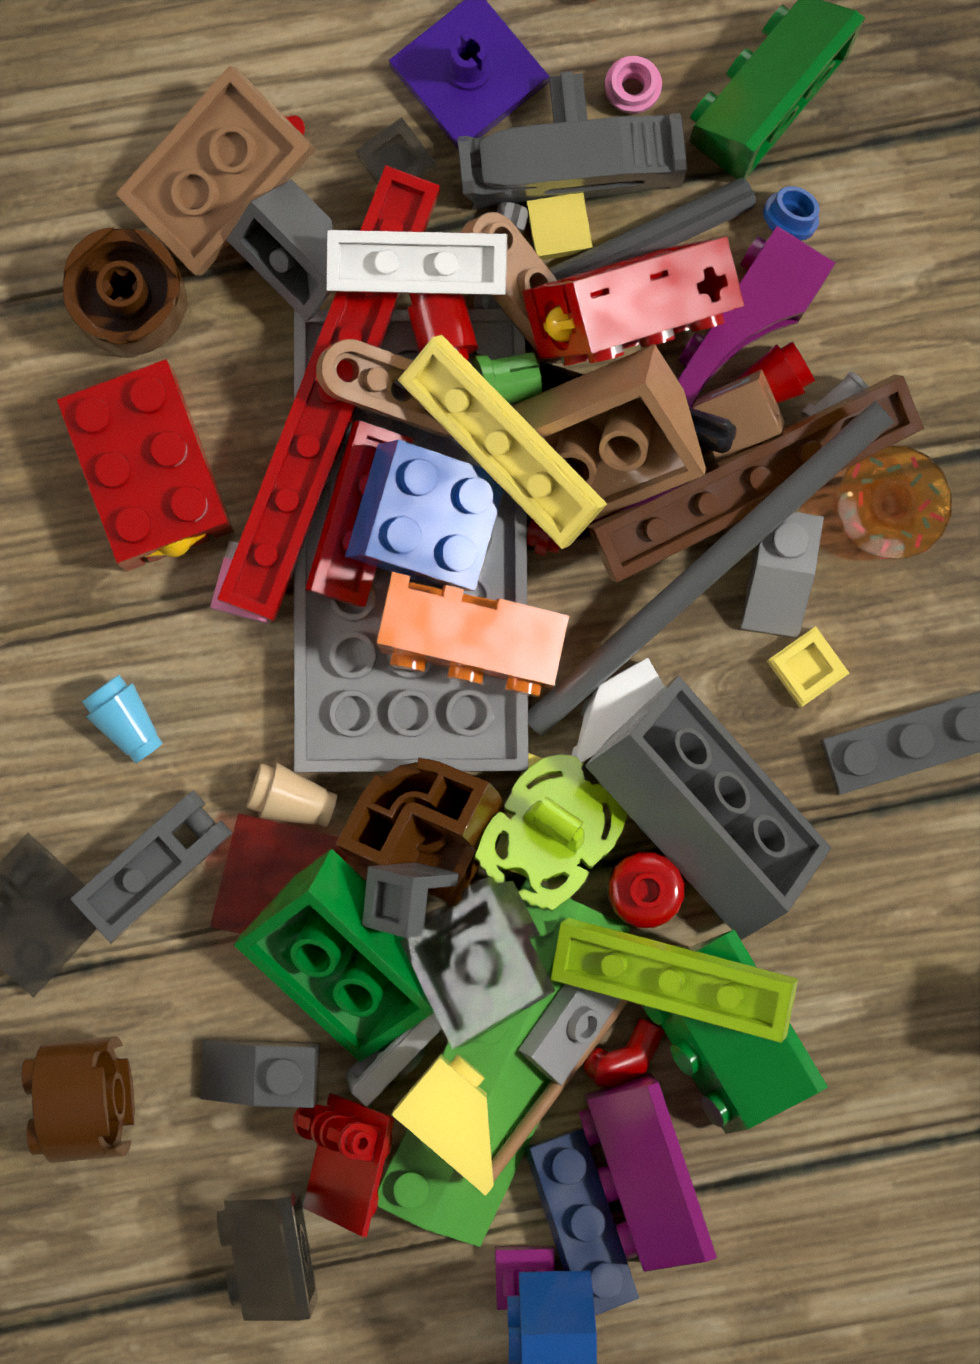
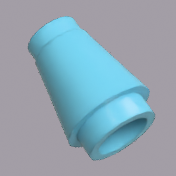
M120 674L82 701L89 711L86 718L126 755H129L135 764L163 744L157 736V731L134 684L127 685Z

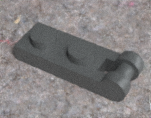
M194 790L180 800L70 899L110 944L233 835V832L222 820L216 823L203 809L206 803ZM184 824L199 838L187 850L173 835Z

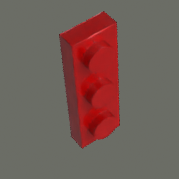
M363 421L353 422L305 591L356 607H366L377 567L345 557L377 445L398 439L412 444L413 438Z

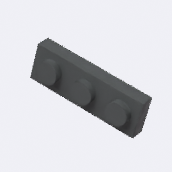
M980 691L820 740L837 795L979 753Z

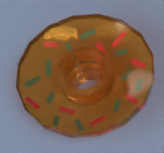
M889 446L847 468L837 490V514L845 534L860 550L880 559L905 560L927 551L943 536L952 515V491L944 471L928 455L908 446ZM894 496L899 500L901 505L899 514L895 516L888 515L882 510L881 501L883 497Z

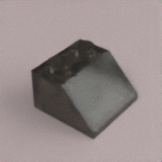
M299 1181L230 1193L224 1200L225 1210L217 1211V1227L222 1247L231 1245L235 1269L226 1271L231 1305L241 1304L243 1321H301L310 1319L318 1300V1293Z

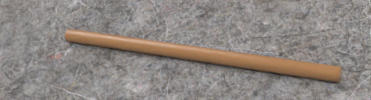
M620 1000L600 1029L597 1037L591 1042L563 1085L561 1086L554 1081L549 1083L492 1159L493 1183L629 1001Z

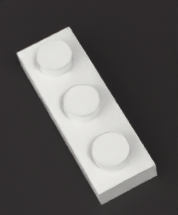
M328 230L327 291L506 295L508 235Z

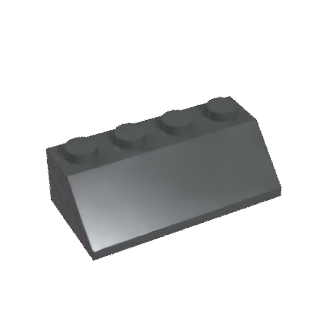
M679 675L671 680L611 735L585 765L601 786L612 795L637 823L639 828L679 869L680 874L688 880L714 909L719 918L731 930L735 929L740 940L788 913L831 849L830 845Z

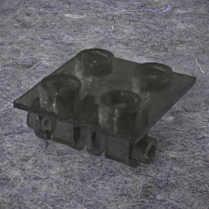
M27 832L0 862V967L34 998L97 929L70 900L85 884Z

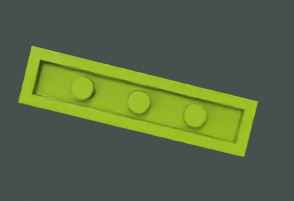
M571 918L565 919L560 924L550 979L781 1043L787 1037L798 984V978Z

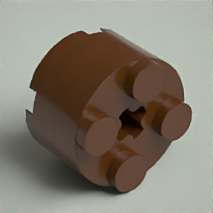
M113 227L100 229L82 239L73 248L66 260L63 271L65 274L62 291L65 307L84 335L97 347L121 357L132 358L161 347L178 330L188 306L186 287L171 254L153 235L134 228L133 230L114 229ZM122 284L134 291V294L127 300L118 297L115 292Z
M118 1037L43 1043L39 1047L35 1058L24 1059L21 1072L22 1084L27 1095L32 1094L33 1119H30L27 1124V1144L32 1155L43 1154L49 1162L56 1163L123 1157L128 1153L132 1140L121 1141L123 1126L134 1125V1087L128 1058H116L114 1048L123 1046Z

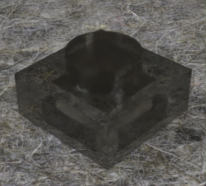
M402 117L355 150L356 157L377 185L385 165L421 179L436 169V162Z

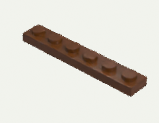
M894 374L783 429L782 433L743 449L707 467L705 476L630 505L588 526L610 580L618 583L739 522L874 400L877 401L895 423L843 469L923 430V424L904 376Z

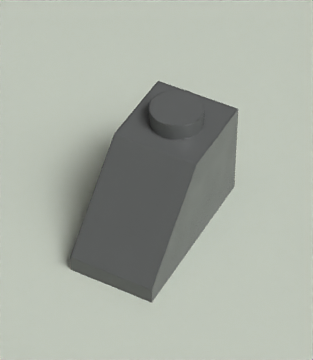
M292 179L252 200L226 240L306 321L315 316L331 293V291H327L328 230H333L332 220Z
M202 1040L200 1099L248 1106L314 1108L318 1102L320 1043Z

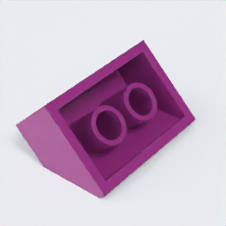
M650 1072L615 1087H605L584 1094L589 1109L578 1113L589 1146L601 1143L608 1165L597 1168L608 1203L620 1200L627 1222L616 1225L627 1260L638 1256L643 1271L647 1272L703 1263L716 1259L717 1255L657 1079Z

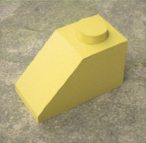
M440 1054L394 1108L392 1116L486 1196L494 1184L487 1093L479 1087L485 1077L460 1055L457 1054L450 1062Z

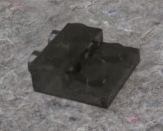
M489 877L468 886L460 893L463 901L455 907L449 909L448 906H442L425 914L423 936L404 938L400 941L452 1049L466 1046L555 992L530 941L540 935L513 881L495 884L493 878Z

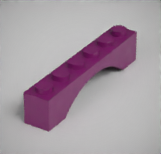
M776 226L767 241L757 236L739 265L747 270L746 275L739 284L744 306L724 312L725 323L712 327L706 337L696 331L678 359L680 363L686 366L678 382L684 389L688 406L692 408L698 394L715 372L742 348L771 332L798 324L836 262ZM615 511V512H613V513H610V514H608V515H605V516H603V517H600V518H598V519L593 520V521L589 524V526L592 525V524H594V523H596V522H598V521H600V520H602V519H604V518H606V517H608V516H610V515H612V514H614V513H616V512H618V511Z

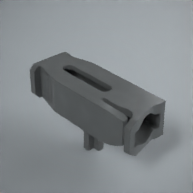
M572 71L561 72L560 76L549 77L553 123L513 127L483 138L457 137L463 194L472 201L473 210L497 208L501 202L526 205L527 201L566 194L583 193L584 199L624 195L667 187H682L686 173V154L680 113L588 120L583 74H572Z

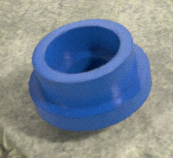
M795 186L784 187L779 192L772 194L763 207V217L772 231L778 226L803 241L812 237L818 228L819 204L812 194L802 188Z

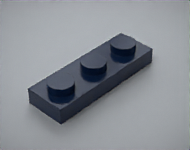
M575 1128L524 1147L563 1270L591 1271L595 1316L639 1299L584 1129Z

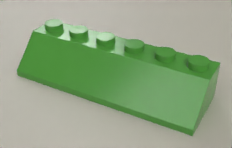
M525 878L520 891L525 889L535 893L530 888L528 878ZM517 895L442 1052V1055L450 1062L457 1054L460 1055L485 1077L479 1087L487 1093L492 1159L552 1081L518 1050L564 985V983L550 980L561 922L571 918L624 933H629L631 929L571 898L551 912L548 909L540 910L537 906H530L526 901H520L519 895ZM538 1124L494 1181V1186L486 1196L406 1128L379 1184L378 1207L425 1230L480 1247L525 1153L524 1147L529 1145Z

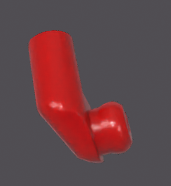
M639 1018L626 1047L610 1052L601 1048L593 1049L584 1061L585 1074L595 1079L598 1086L608 1088L641 1077L646 1072L665 1031L661 1027Z

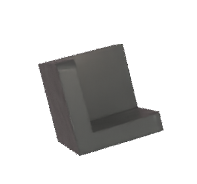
M417 862L368 866L362 926L404 938L423 936L428 888L457 886L458 873Z

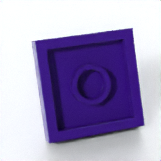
M464 0L389 59V65L393 72L457 149V137L470 136L481 138L549 84V75L486 0Z

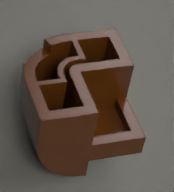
M418 757V762L400 765L382 777L377 774L362 792L335 845L367 869L368 866L417 862L458 873L457 886L428 888L427 896L457 909L480 864L475 860V855L483 833L495 815L499 812L504 813V804L500 794L489 782L440 761ZM501 833L498 835L497 840L495 842V851L499 844Z

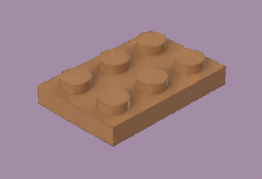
M229 65L116 192V195L194 275L202 276L230 245L226 239L249 203L287 182L315 152L316 148L237 68Z

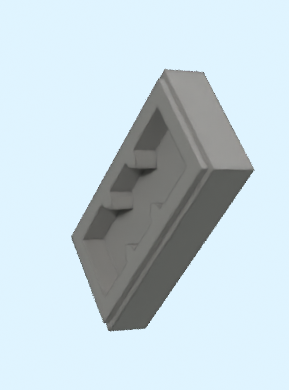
M564 984L518 1051L548 1079L562 1086L621 999Z
M438 1007L435 1013L363 1061H357L345 1073L344 1078L352 1094L366 1107L397 1075L399 1077L408 1075L420 1063L424 1056L423 1048L450 1021L442 1009Z

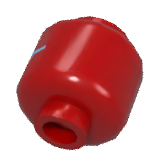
M637 852L623 858L612 869L607 881V899L612 911L623 922L637 928H656L668 923L679 912L684 900V881L679 869L668 858L654 852Z

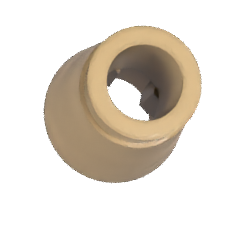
M276 763L274 768L260 764L249 794L247 809L259 812V818L310 825L318 824L327 827L333 814L337 794L327 791V789L279 763Z

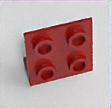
M329 1093L327 1105L316 1104L314 1108L300 1107L293 1115L295 1132L300 1137L314 1140L317 1143L302 1208L361 1237H367L371 1218L378 1207V1188L385 1158L389 1155L392 1147V1128L395 1118L334 1093Z

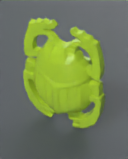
M558 754L548 756L529 767L516 781L511 790V795L504 806V810L514 816L510 820L502 812L495 815L486 827L475 855V860L480 863V868L486 871L488 877L494 879L495 884L504 883V874L498 868L516 870L528 878L530 888L535 893L525 889L519 891L520 901H526L530 906H537L540 910L548 909L551 912L567 901L585 882L589 872L577 866L580 860L587 868L591 869L601 857H605L621 835L627 817V812L600 783L592 785L589 781L584 780V773L581 770L584 762H580L576 756ZM560 773L563 775V777H557L556 779L544 780L534 785L531 789L527 788V785L533 780L547 774ZM602 804H607L611 815V827L606 840L601 839L605 824ZM501 832L508 836L507 858L504 860L495 851V842ZM562 874L568 877L563 885L553 890L543 888L540 885L541 881H547L552 877Z

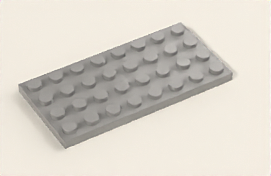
M468 309L478 344V349L469 354L471 365L474 356L486 354L491 360L525 354V337L503 309ZM294 310V399L329 310H318L315 316L308 321ZM394 310L380 349L414 361L419 355V350L408 311ZM395 380L391 386V393L396 400L402 402L406 398L407 389L398 380ZM357 407L294 569V772H390L400 765L418 762V757L440 761L463 772L527 771L528 695L505 690L507 682L505 679L484 675L482 685L448 678L449 668L426 663L424 672H416L389 665L391 655L381 653L377 645V639L392 575L391 571L377 567L366 607H356L305 591L353 422L363 421L413 438V445L481 467L455 439L444 438ZM504 490L475 591H464L463 594L491 600L500 598L527 605L526 512ZM412 578L409 580L411 583L443 589Z

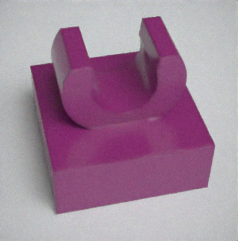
M554 1245L495 1247L497 1310H508L507 1296H519V1272L555 1271Z

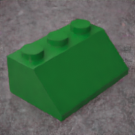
M798 0L791 9L782 4L764 26L762 33L767 38L758 49L752 52L749 48H745L732 63L726 73V76L731 81L718 96L710 91L694 109L690 119L695 124L689 142L736 180L740 178L747 179L849 56L865 17L856 10L824 0Z
M330 849L290 880L239 936L234 946L353 1057L361 1062L435 1013L457 967L424 936L404 938L362 926L366 881L333 849Z
M735 929L687 948L692 951L757 967ZM642 1005L649 1018L656 1024H661L671 1041L672 1046L670 1050L677 1066L683 1073L692 1077L703 1095L701 1104L705 1114L714 1125L722 1128L725 1134L748 1130L809 1099L828 1087L791 1024H789L787 1037L781 1043Z

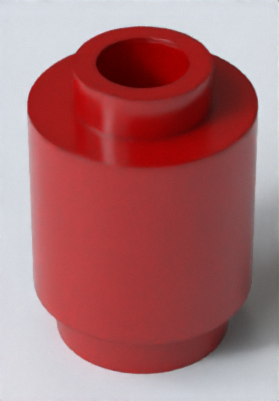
M409 293L412 305L408 307L407 311L419 353L433 337L442 335L470 363L469 354L478 349V344L464 294Z

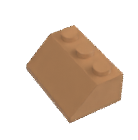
M655 344L512 406L607 503L594 520L705 476L706 467L684 389Z

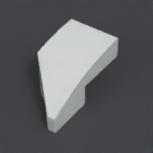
M649 658L602 683L593 691L592 696L584 701L581 712L584 718L577 746L572 751V756H576L580 762L595 755L611 735L665 687Z

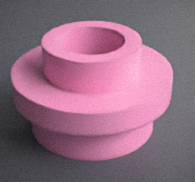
M627 56L619 59L610 67L605 78L607 99L617 110L627 114H639L652 108L659 99L662 89V79L657 67L649 60L639 56ZM628 79H636L642 83L644 89L639 94L631 95L624 91L622 84Z

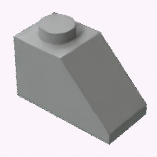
M794 512L753 548L741 630L799 638L816 571L823 516Z

